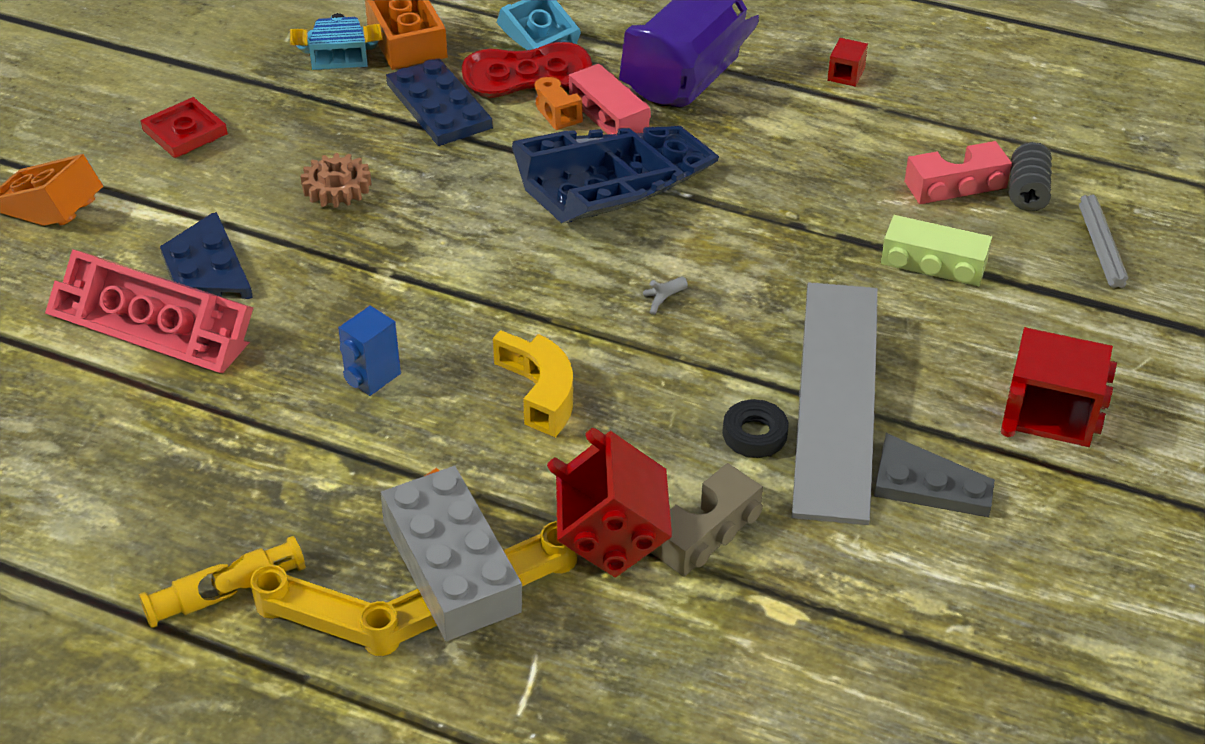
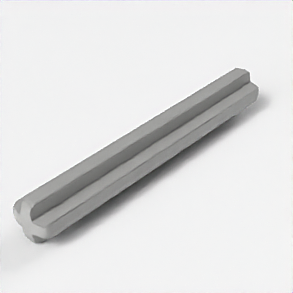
M1093 194L1090 196L1083 195L1080 198L1079 207L1108 284L1113 289L1116 287L1123 288L1126 286L1128 275L1098 198Z

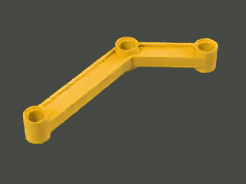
M557 521L545 525L540 534L503 550L519 577L522 586L551 573L569 572L577 563V553L557 541ZM265 565L258 568L250 579L254 602L259 615L269 619L281 617L363 645L370 654L375 656L389 655L398 648L401 642L437 626L419 589L389 602L376 601L370 603L289 576L283 568L277 565Z

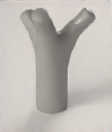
M681 276L666 283H658L655 280L650 282V286L653 288L643 291L644 297L655 296L650 314L655 315L659 305L668 296L687 289L688 283L685 277Z

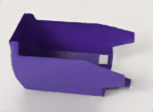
M672 0L645 25H631L625 31L619 80L629 84L638 94L650 102L664 106L684 107L694 101L738 58L740 46L758 25L759 14L745 20L747 8L742 0ZM734 3L737 5L740 11L738 15L732 7Z

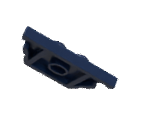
M217 212L211 213L160 246L162 258L172 281L222 297V292L241 293L242 299L253 298L251 286Z

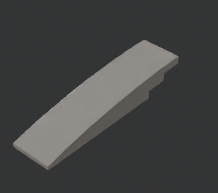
M811 282L807 284L792 518L869 525L878 288Z

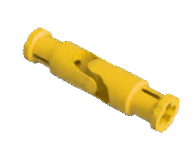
M291 536L287 538L286 543L265 551L259 548L246 553L229 567L228 564H218L172 581V586L149 595L145 592L140 593L139 598L150 627L154 628L158 626V621L178 613L187 615L224 601L238 592L235 589L251 588L250 579L252 574L258 568L265 565H277L283 568L285 572L295 568L299 571L304 570L306 566L301 548L296 538ZM211 574V584L219 595L212 598H202L198 591V585L205 576Z

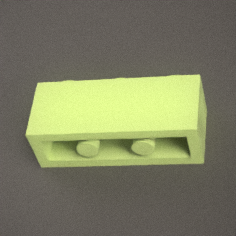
M893 215L884 238L881 264L979 287L987 264L992 236Z

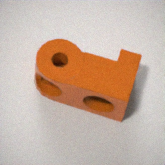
M543 77L535 82V89L537 91L536 107L555 130L583 122L582 98L577 93L568 95L561 87V82L557 78Z

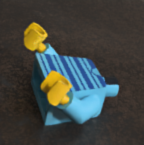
M336 13L331 18L316 20L313 30L309 32L308 29H290V45H296L303 53L310 54L312 70L368 67L366 50L375 49L378 41L383 40L380 24L361 27L358 18L345 17L341 13Z

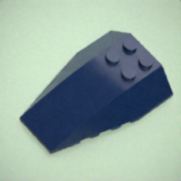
M682 126L644 127L643 133H635L630 128H619L617 134L603 135L601 129L589 130L588 135L577 136V132L571 130L516 140L512 143V149L525 191L561 223L598 216L599 214L612 212L644 201L690 179L718 162L719 158L715 152Z

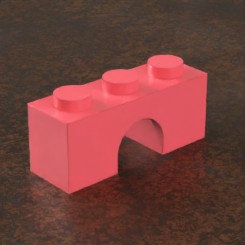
M996 141L967 146L963 164L947 162L940 156L938 151L908 156L904 182L919 205L1006 189L1012 162Z

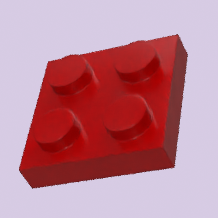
M194 97L140 120L142 130L173 158L185 155L189 151L214 142L216 139L228 134L226 124Z

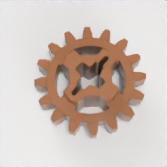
M335 153L333 158L322 155V160L320 161L311 160V167L304 166V174L300 176L304 196H310V202L312 203L320 200L322 207H325L328 203H333L334 208H337L341 202L349 206L352 199L362 200L361 193L368 194L369 186L372 185L368 164H362L360 157L352 160L351 154H347L343 158H340L338 153Z

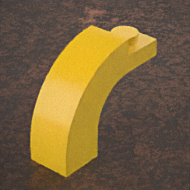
M500 330L493 337L494 364L522 375L535 383V386L523 398L524 425L556 438L567 424L573 410V370L568 357L558 345L540 334H537L529 342Z

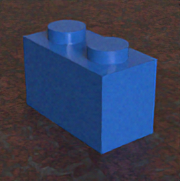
M370 305L338 327L340 351L344 366L343 375L350 386L359 388L371 396L401 374L396 322Z

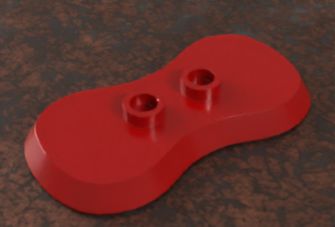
M555 42L526 51L502 49L476 51L464 59L462 63V76L467 86L475 94L482 97L496 98L519 90L535 88V82L543 77L557 78L561 82V87L568 91L569 74L593 65L590 55L583 47L569 42Z

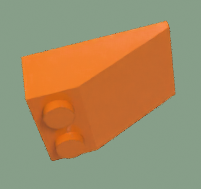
M84 154L18 170L0 186V213L43 226L54 223L65 225L77 216L75 212L79 208L92 203L95 200L94 195L104 186Z

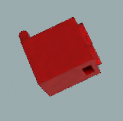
M1024 327L1000 430L1001 434L1005 437H1012L1018 431L1090 448L1093 434L1101 435L1106 413L1100 412V410L1109 408L1113 387L1106 384L1113 383L1117 368V362L1111 361L1113 346Z
M591 428L585 433V436L592 445L568 464L556 457L547 463L550 472L556 475L557 541L616 578L672 538L667 469L611 430L603 434L596 428Z

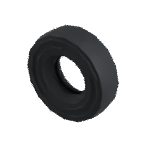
M757 399L744 400L731 406L725 413L722 434L726 444L734 452L745 457L762 458L771 456L782 449L788 438L789 422L785 412L773 403ZM748 422H761L767 425L770 430L766 434L752 435L744 432L742 425Z

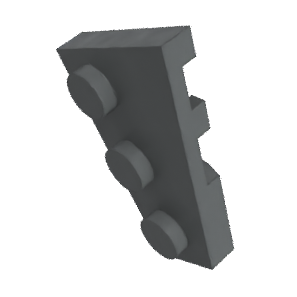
M886 433L874 497L989 518L995 480Z

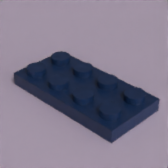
M440 58L427 60L422 64L401 68L396 72L386 74L389 88L437 146L493 129L492 117Z

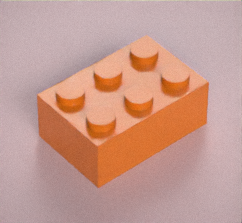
M365 0L367 25L380 24L383 40H379L378 45L392 70L408 68L412 65L422 64L427 60L448 58L446 28L429 0Z

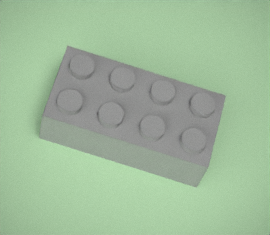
M456 466L381 491L383 522L445 642L522 613V583Z

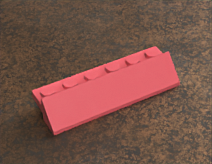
M72 249L63 282L54 281L45 314L219 373H224L250 343L244 340L254 307Z

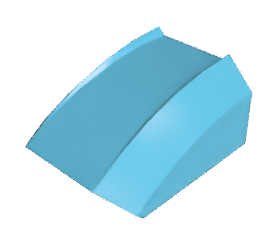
M521 0L512 5L508 4L500 9L496 22L510 38L526 50H532L555 42L577 44L581 34L580 28L557 0Z

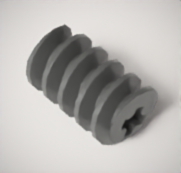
M1030 142L1023 144L1013 152L1011 157L1009 195L1013 204L1021 210L1038 211L1045 208L1051 199L1052 156L1050 150L1041 143Z

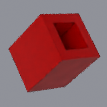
M839 38L830 55L827 81L856 87L865 69L868 43Z

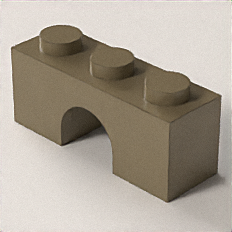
M729 463L725 464L702 483L701 510L706 512V514H692L676 504L670 509L672 538L651 553L683 577L695 567L703 566L717 548L721 545L729 544L742 527L747 523L751 524L757 520L763 509L761 504L763 486Z

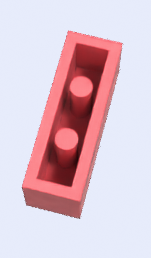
M596 64L569 74V95L577 93L582 98V112L607 134H617L619 128H630L635 133H643L644 127H649L651 111L647 103L638 98L602 65Z

